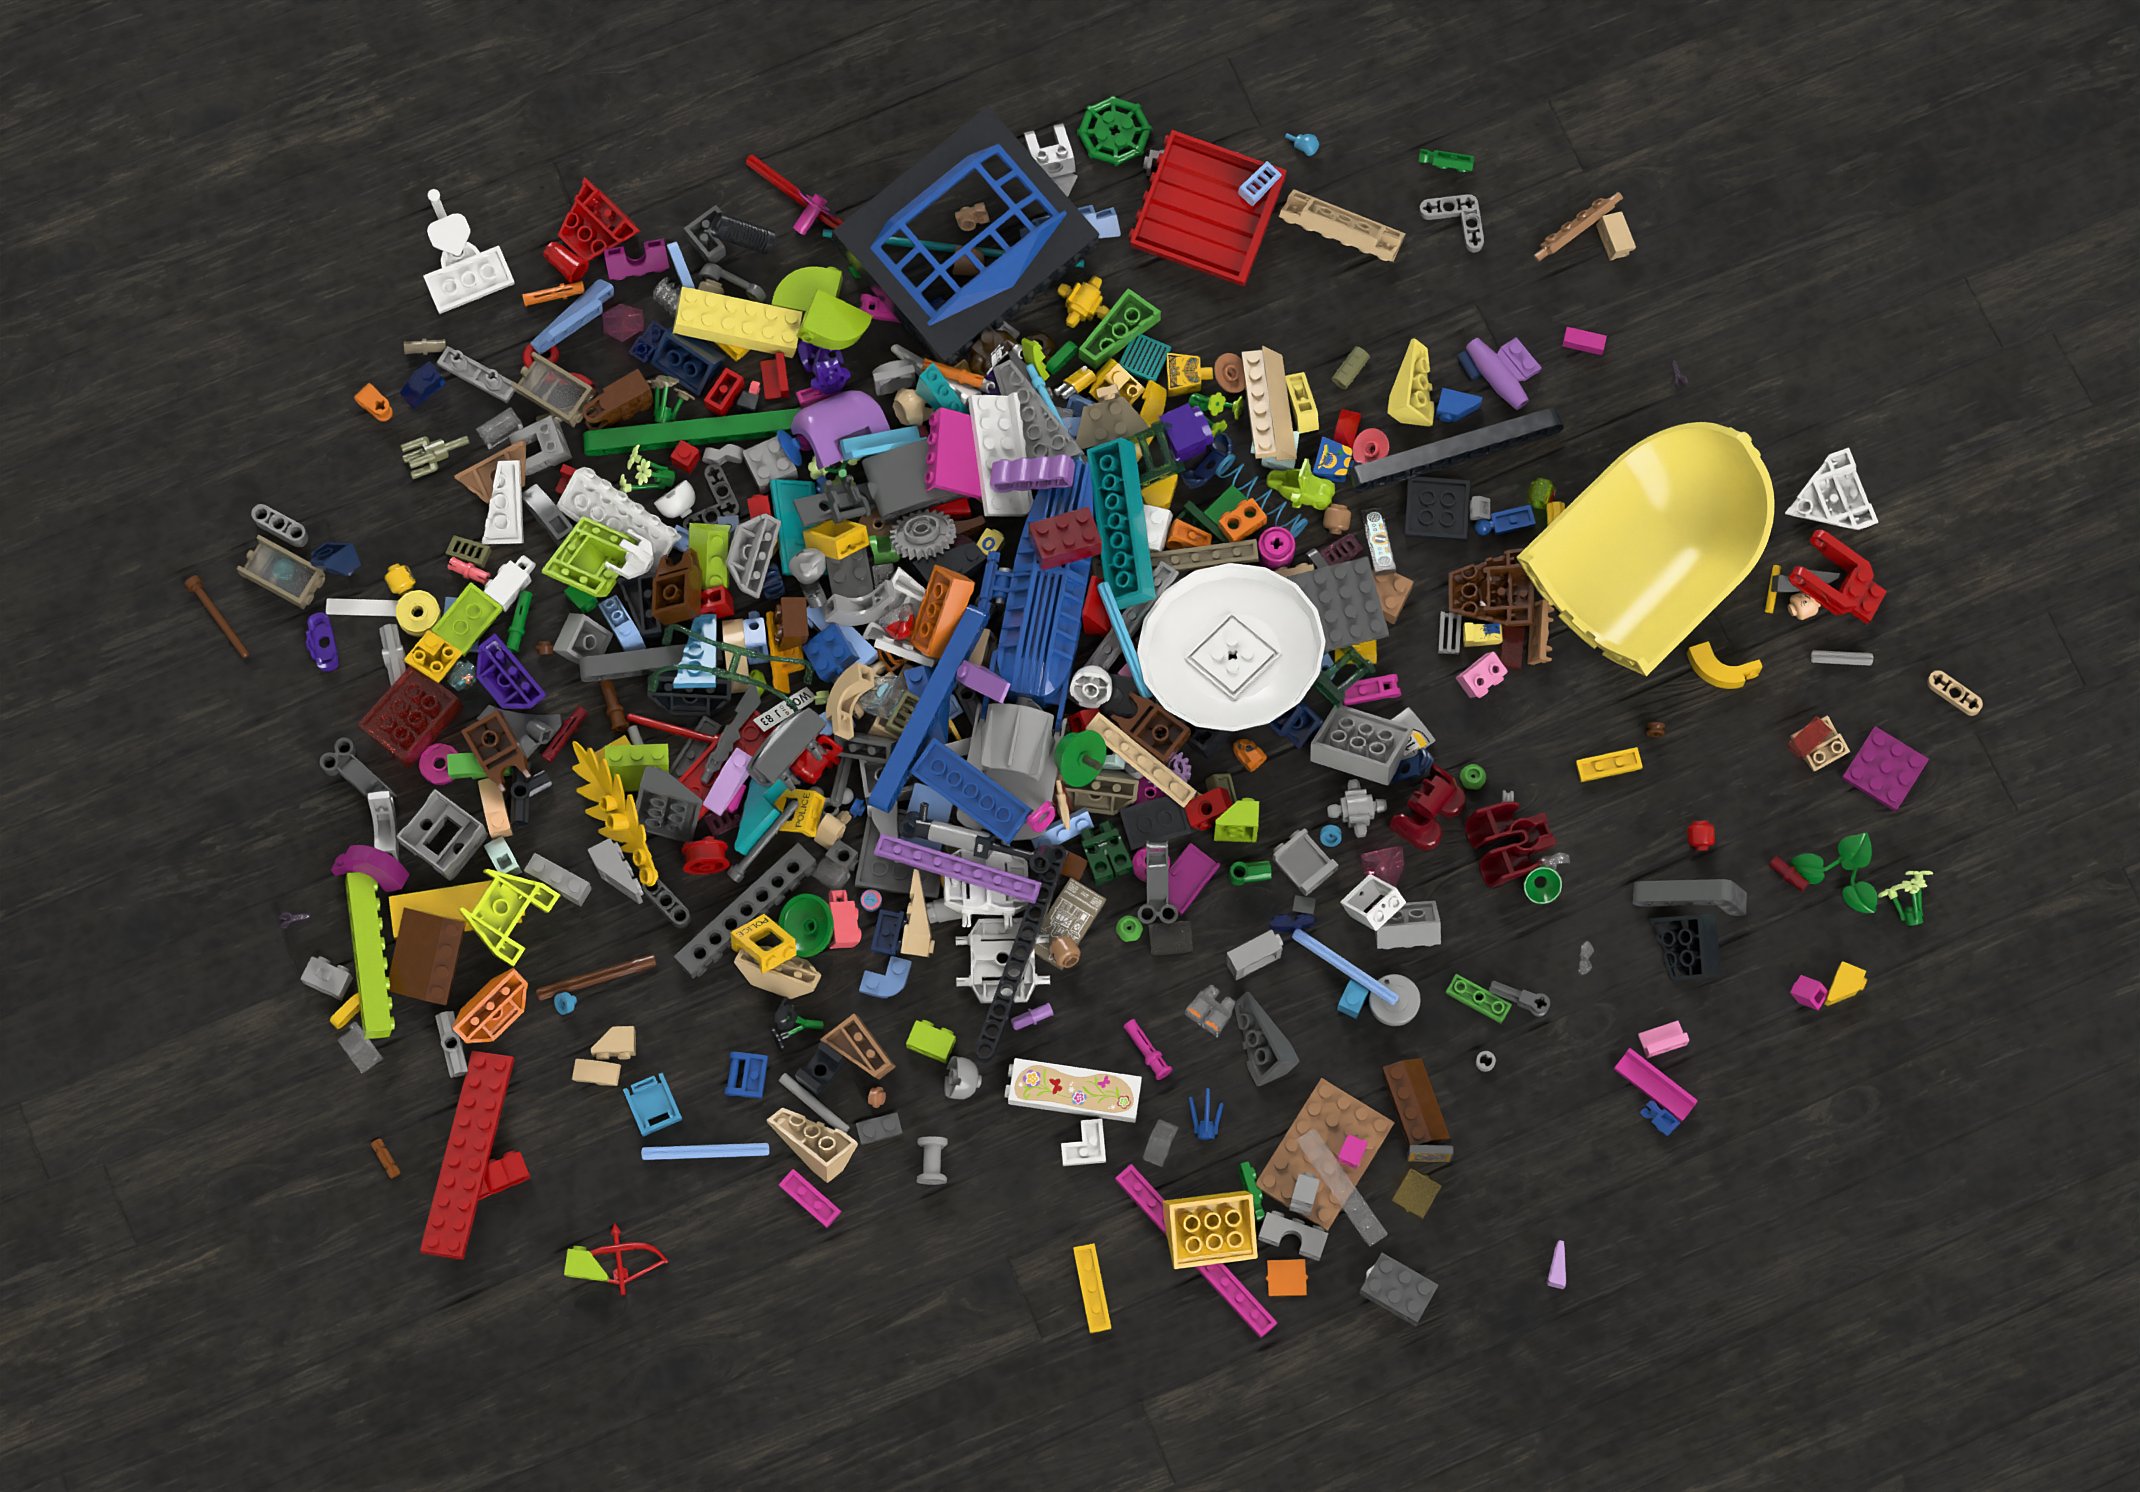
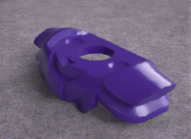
M326 613L313 614L308 619L309 630H306L307 650L310 651L312 659L316 660L317 666L322 671H333L338 667V652L331 622ZM323 637H329L330 644L326 648H321L319 645Z

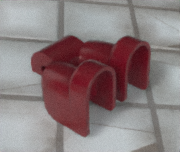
M1434 763L1429 772L1434 779L1430 781L1425 778L1421 782L1423 784L1421 789L1413 793L1407 804L1410 810L1414 812V815L1411 819L1404 814L1395 815L1391 819L1389 826L1391 831L1416 848L1427 851L1434 849L1442 837L1441 826L1434 819L1436 815L1440 814L1447 818L1456 817L1463 811L1466 804L1464 791L1457 786L1455 778Z
M1508 801L1478 809L1466 819L1465 833L1469 843L1475 849L1509 836L1519 835L1521 843H1514L1491 850L1480 859L1481 876L1489 888L1526 875L1541 863L1538 860L1532 864L1529 855L1545 851L1557 844L1553 834L1550 832L1545 812L1528 818H1519L1515 821L1514 811L1520 806L1516 802Z

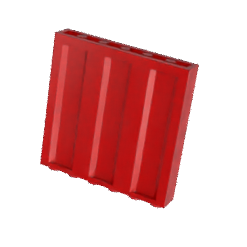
M1172 130L1171 134L1165 137L1163 146H1165L1164 153H1160L1156 162L1158 169L1156 173L1152 172L1149 183L1152 184L1150 190L1144 193L1142 199L1144 203L1143 209L1138 210L1135 218L1137 225L1129 233L1128 240H1131L1130 246L1245 287L1284 183L1286 170L1273 166L1282 176L1251 206L1238 194V190L1265 162ZM1266 170L1263 172L1270 179L1272 178V176ZM1259 176L1258 179L1262 181L1264 184H1266V182ZM1255 183L1252 184L1254 187L1260 190V188Z

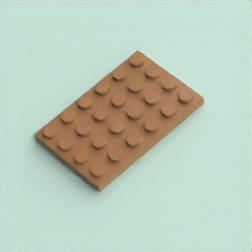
M1321 1078L1256 1181V1186L1260 1187L1261 1191L1290 1208L1298 1175H1303L1304 1172L1316 1175V1179L1320 1181L1310 1216L1298 1214L1328 1232L1395 1122ZM1348 1134L1368 1142L1357 1170L1337 1161Z

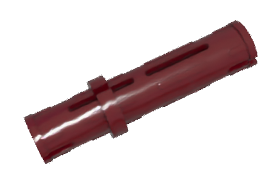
M578 705L569 719H565L563 727L541 754L542 758L552 763L555 756L563 748L571 735L579 730L578 726L589 714L584 708Z

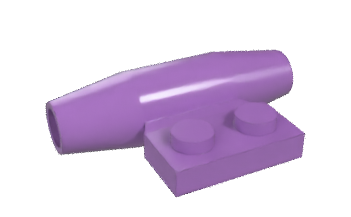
M1517 337L1503 345L1498 354L1479 338L1472 340L1466 346V350L1479 372L1496 393L1514 409L1519 410L1529 399L1519 381H1526L1540 372L1541 366Z

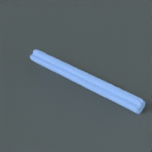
M1301 929L1295 930L1292 935L1294 940L1391 1005L1398 1001L1399 996Z
M769 1144L643 1147L641 1155L644 1160L769 1155Z

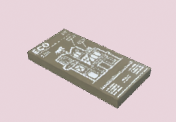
M1070 878L1047 913L1039 934H1049V943H1036L1034 947L1035 955L1063 970L1064 967L1058 966L1049 953V947L1053 939L1057 936H1070L1078 946L1104 906L1106 898Z

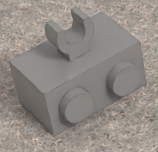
M321 956L318 959L311 957L301 977V981L305 985L342 1001L353 979L349 973L350 970L341 965L337 967L332 966L329 960Z

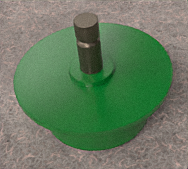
M1092 730L1080 733L1072 732L1065 735L1058 743L1054 753V762L1060 770L1063 780L1073 787H1082L1092 782L1098 776L1105 763L1106 744L1103 737Z

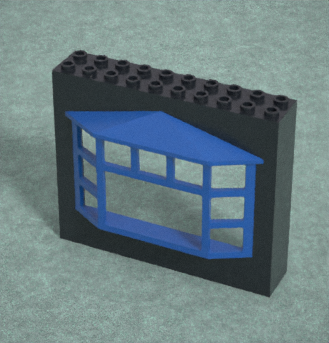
M987 106L832 231L831 243L931 359L953 367L958 362L956 359L961 355L966 356L969 354L973 344L983 333L989 332V328L994 329V331L998 330L1008 316L1010 318L1014 317L1020 311L1019 308L1023 304L1025 306L1030 304L1035 299L1036 293L1039 291L1043 293L1050 287L1049 283L1055 279L1057 281L1066 273L1065 270L1069 266L1071 268L1075 267L1081 261L1080 258L1084 254L1087 256L1096 249L1095 246L1098 244L1097 240L1100 234L992 109ZM994 154H997L1011 170V172L997 181L981 165ZM976 169L1010 209L940 265L906 224ZM1014 177H1017L1031 193L1030 196L1017 204L1000 187ZM1034 200H1037L1051 216L1050 219L1037 227L1020 210ZM1016 215L1030 233L1014 246L1009 247L996 232V229L1010 217ZM901 230L915 247L898 264H895L881 247L890 237ZM988 235H991L1005 253L988 267H984L971 252V249ZM918 253H921L935 271L916 288L901 270ZM965 255L980 273L960 288L946 272V269ZM938 276H941L955 294L936 311L924 298L922 291Z

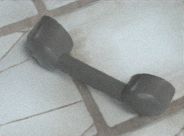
M706 263L698 274L702 281L710 279L718 282L720 277L740 286L747 290L746 295L753 302L763 303L766 298V294L760 286L722 269L717 264Z

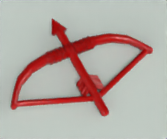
M614 1223L611 1235L614 1237V1244L611 1246L605 1245L589 1252L592 1256L601 1253L610 1254L611 1252L616 1254L617 1268L613 1271L614 1280L609 1279V1283L619 1284L620 1294L625 1295V1283L663 1263H668V1260L652 1245L637 1242L621 1244L619 1242L621 1231ZM633 1249H646L656 1253L662 1260L628 1278V1270L622 1267L621 1252Z

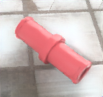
M455 557L450 559L449 563L452 565L448 564L449 570L460 573L464 578H471L483 585H486L489 581L486 577H490V573L476 568L475 564H467Z

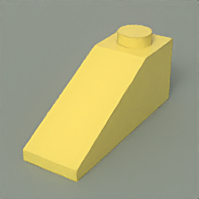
M1305 373L1285 376L1298 432L1304 433L1319 430L1318 412Z

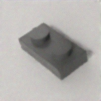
M898 1113L856 1123L861 1145L903 1134Z

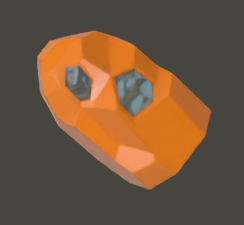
M1240 739L1233 744V750L1237 759L1250 772L1258 768L1267 758L1265 753L1252 741Z

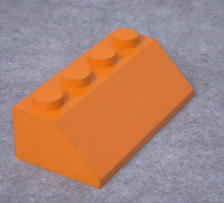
M934 565L913 626V633L908 642L926 656L941 659L967 608L970 596L974 591L975 582L962 574L939 565Z

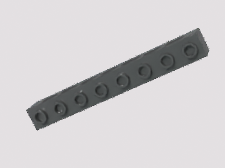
M798 842L674 956L675 961L692 979L696 976L700 977L705 973L707 966L712 961L715 963L722 957V952L727 947L732 948L730 932L763 914L767 916L770 912L769 909L774 904L776 906L780 904L785 898L784 895L789 890L794 891L800 885L802 878L813 874L817 866L816 860ZM793 865L799 867L796 873H790L788 869ZM776 880L784 882L779 888L773 886V882ZM760 894L768 895V899L764 902L758 901L757 897ZM745 908L753 910L749 916H744L741 913ZM734 922L737 924V927L734 930H727V924ZM718 936L722 938L721 942L717 945L710 943L713 937ZM698 951L706 952L705 957L702 959L695 958V954Z

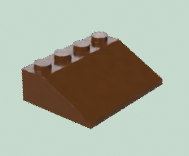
M404 907L389 973L390 989L387 991L437 1004H449L467 921Z

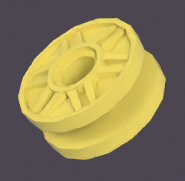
M421 590L411 591L404 594L398 601L396 618L402 630L408 635L423 637L441 619V610L436 599L428 592ZM417 610L423 611L420 617H414L413 614Z

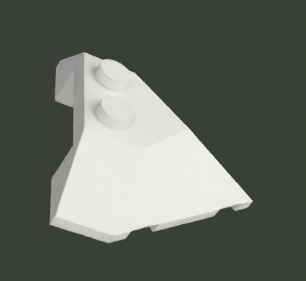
M1849 448L1830 454L1798 495L1792 506L1785 512L1786 515L1856 530L1878 523L1873 507L1867 500L1856 472V464Z

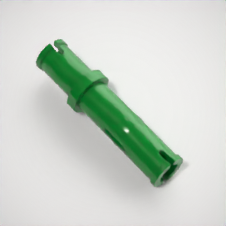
M520 591L512 626L508 630L510 634L506 647L512 653H518L521 637L525 634L524 625L533 596L529 591Z

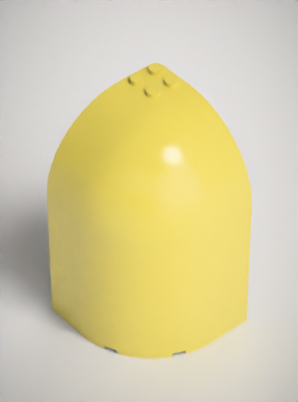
M1695 422L1674 426L1647 437L1618 457L1516 558L1544 600L1549 601L1550 607L1554 605L1560 611L1558 616L1581 639L1594 649L1597 646L1604 651L1603 655L1610 660L1647 676L1744 580L1758 562L1768 542L1773 524L1774 492L1772 482L1760 458V452L1754 448L1751 443L1752 439L1747 433H1741L1732 427L1728 428L1708 422Z

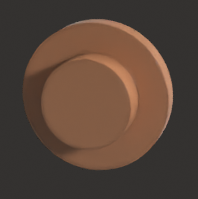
M882 1087L870 1090L868 1103L873 1105L874 1108H879L885 1102L886 1093L883 1092Z

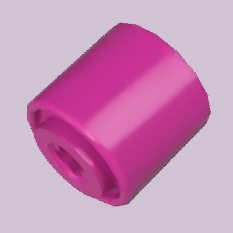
M1271 527L1265 530L1260 535L1258 541L1260 565L1271 571H1275L1280 567L1288 568L1293 561L1295 552V540L1292 534L1281 527ZM1279 543L1282 546H1279L1278 549H1274V545L1271 544Z

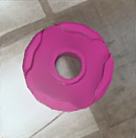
M436 743L423 751L419 768L422 776L428 782L435 785H444L454 780L450 779L448 775L447 754H458L452 746ZM438 759L446 761L442 769L434 767Z

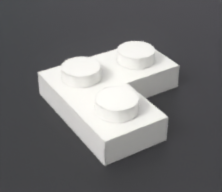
M1102 1119L1081 1120L1082 1142L1061 1143L1063 1166L1106 1162Z

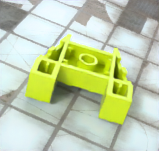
M484 869L483 872L492 877L493 880L471 913L462 907H459L458 911L493 955L508 965L514 966L525 948L508 937L529 903L545 913H549L560 894L540 882Z

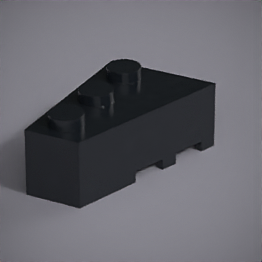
M656 573L643 574L631 579L625 577L617 578L632 616L644 639L647 642L668 639L667 626H664L651 615L653 578H655Z

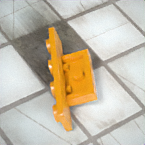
M770 611L766 613V625L768 628L770 664L773 674L772 683L776 692L789 694L788 674L805 669L803 649L801 645L778 652V644L774 643V632H777V625H773L774 612Z

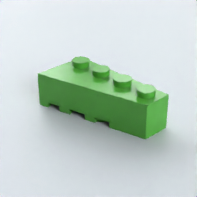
M1128 288L1079 348V358L1092 368H1098L1126 347L1129 342L1158 323L1161 319V311Z

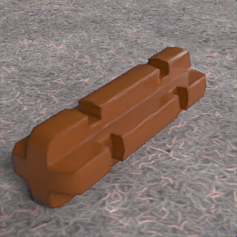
M380 1138L376 1139L371 1143V1146L377 1152L376 1155L383 1167L387 1169V1174L390 1178L398 1176L400 1171L394 1165L395 1162L387 1148H384L383 1141Z

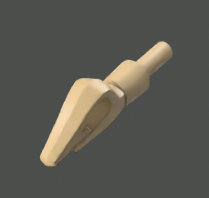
M1056 780L1058 814L1065 829L1069 830L1070 816L1066 795L1062 790L1061 780Z

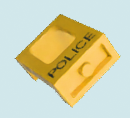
M787 789L774 804L783 812L786 798L798 799L799 806L795 810L794 818L791 821H786L778 831L800 832L808 837H815L825 797L812 790L794 789L790 791Z
M765 914L730 932L732 949L739 952L743 948L759 962L762 974L796 956L795 939ZM770 931L783 941V943L769 951H764L755 944L758 940L769 935Z

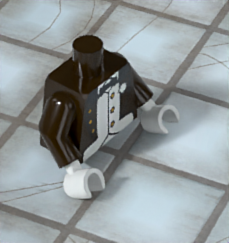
M989 328L990 331L983 333L971 347L968 367L972 373L984 376L981 388H979L980 391L989 393L988 387L995 388L994 382L986 380L985 377L1008 354L1010 349L1020 359H1023L1020 356L1022 345L1017 344V341L1005 330L994 331Z

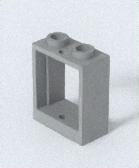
M1270 930L1227 952L1226 964L1234 979L1238 980L1281 958L1283 941L1279 934L1275 935L1273 930Z

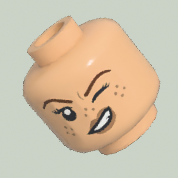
M1801 591L1791 596L1788 610L1792 616L1804 620L1816 615L1821 605Z

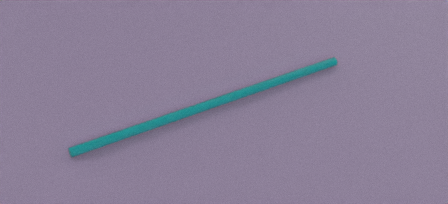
M823 229V237L831 238L833 230ZM890 237L884 243L887 245L915 247L909 239ZM919 240L929 250L955 253L956 246H965ZM975 247L980 249L984 256L999 258L1005 253L1004 250ZM1081 259L1075 267L1083 268L1084 260Z

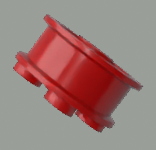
M712 836L704 837L700 841L686 842L681 849V853L685 856L686 860L683 870L689 874H713L727 869L730 865L729 860L725 856V851L728 849L727 843L715 840Z

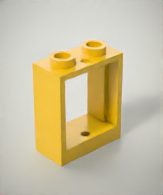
M829 520L803 531L806 549L816 548L822 551L825 556L840 560L869 545L866 526L848 520H842L839 524Z

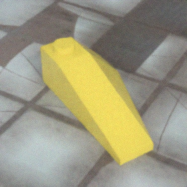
M1415 338L1411 339L1389 396L1388 414L1400 423L1430 427L1433 425L1434 402L1430 401L1429 391H1432V384L1428 382L1427 373L1430 372L1428 349Z

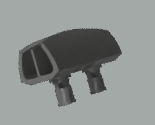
M810 708L803 711L801 709L795 711L766 738L751 758L746 770L760 786H773L780 779L790 791L796 789L794 785L801 782L788 769L800 754L807 749L817 761L823 759L821 755L827 754V751L815 740L818 734L826 727V722Z

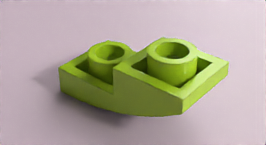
M1023 338L1022 351L1024 360L1027 365H1034L1039 377H1042L1045 382L1050 375L1045 370L1046 365L1042 362L1045 358L1041 351L1042 347L1035 340L1030 341Z

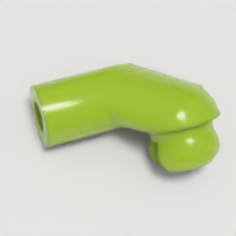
M753 670L750 672V678L752 683H755L760 698L767 684L763 673L759 670Z

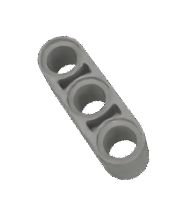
M263 504L256 505L252 509V517L256 525L295 547H302L308 542V535L304 527L298 522ZM260 514H267L264 519H258ZM285 523L282 528H275L277 524ZM295 533H302L299 538H293Z

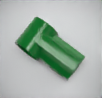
M1269 861L1236 862L1231 866L1228 878L1236 886L1247 882L1271 880V866ZM1236 870H1240L1243 872L1244 876L1237 877L1234 875L1233 872Z

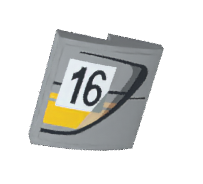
M1409 707L1391 719V721L1413 727L1401 760L1417 755L1418 749H1425L1436 741Z

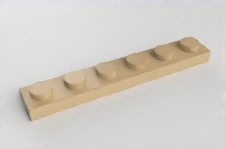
M1099 712L1085 728L1086 730L1099 733L1107 747L1183 808L1196 794L1197 791Z

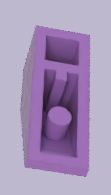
M963 660L957 670L956 680L1000 703L1004 702L1010 687L1009 682L986 667Z

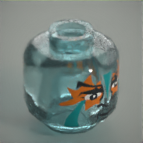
M457 661L447 672V677L449 678L447 682L458 692L460 690L467 691L477 680L475 673L477 668L469 661L466 663Z

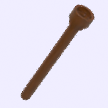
M194 575L187 579L184 583L187 590L193 594L196 593L243 658H247L249 652L202 589L203 582L199 576Z

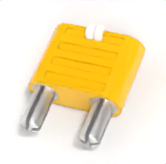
M1083 366L1063 380L1064 384L1055 389L1054 393L1067 399L1072 394H1078L1097 380V377L1093 371Z

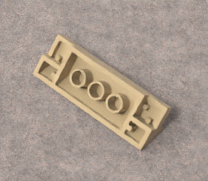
M1294 189L1288 196L1287 202L1279 215L1288 223L1299 224L1308 231L1319 232L1323 237L1334 238L1343 245L1357 247L1361 252L1372 253L1384 261L1394 262L1405 237L1403 232Z
M1262 346V350L1242 352L1244 382L1255 458L1276 457V461L1297 459L1282 355Z

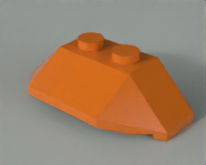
M514 968L491 979L460 1010L452 1029L465 1043L494 1041L524 1012L528 983Z

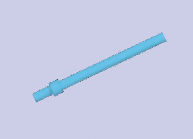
M1033 364L1026 366L1032 379V386L1038 391L1041 398L1066 429L1045 388L1046 384L1043 378L1039 377ZM1081 456L1073 459L1074 461H1082L1084 464Z

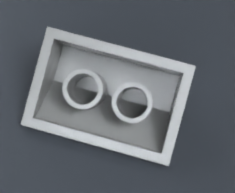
M1436 901L1409 902L1404 904L1375 931L1377 949L1411 948L1413 946L1441 944V922Z

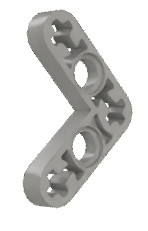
M1459 195L1424 200L1421 203L1419 213L1426 220L1461 216L1466 248L1470 252H1479L1482 249L1484 236L1478 200L1475 196ZM1467 201H1469L1470 204H1473L1471 208H1468L1467 205H1465ZM1457 202H1460V204H1459V206H1461V207H1460V210H1457V209H1458V203H1457ZM1451 203L1454 205V210L1450 212L1445 211L1443 205ZM1437 204H1440V207H1439V211H1440V212H1437V211H1438ZM1426 206H1430V209H1432L1431 213L1425 210ZM1473 219L1477 222V226L1470 228L1466 225V221ZM1473 233H1475V240L1478 242L1477 246L1470 243Z

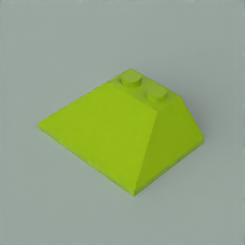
M582 516L542 569V573L595 597H607L617 583V578H621V575L605 567L606 561L622 569L626 563L625 556L628 551L620 547V543L625 539L636 545L637 540Z

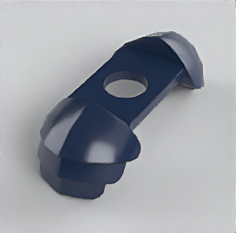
M1217 433L1216 437L1213 438L1214 442L1209 446L1212 452L1195 471L1188 469L1187 472L1181 474L1184 483L1189 489L1198 488L1206 484L1216 473L1220 463L1228 455L1232 454L1233 443L1227 434ZM1209 462H1216L1212 469L1205 468Z
M1421 748L1417 750V756L1401 760L1389 784L1425 774L1434 762L1432 756L1426 749ZM1410 764L1409 772L1402 774L1403 766Z

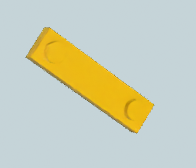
M1095 1244L1074 1247L1073 1250L1089 1331L1094 1333L1110 1330L1111 1324Z

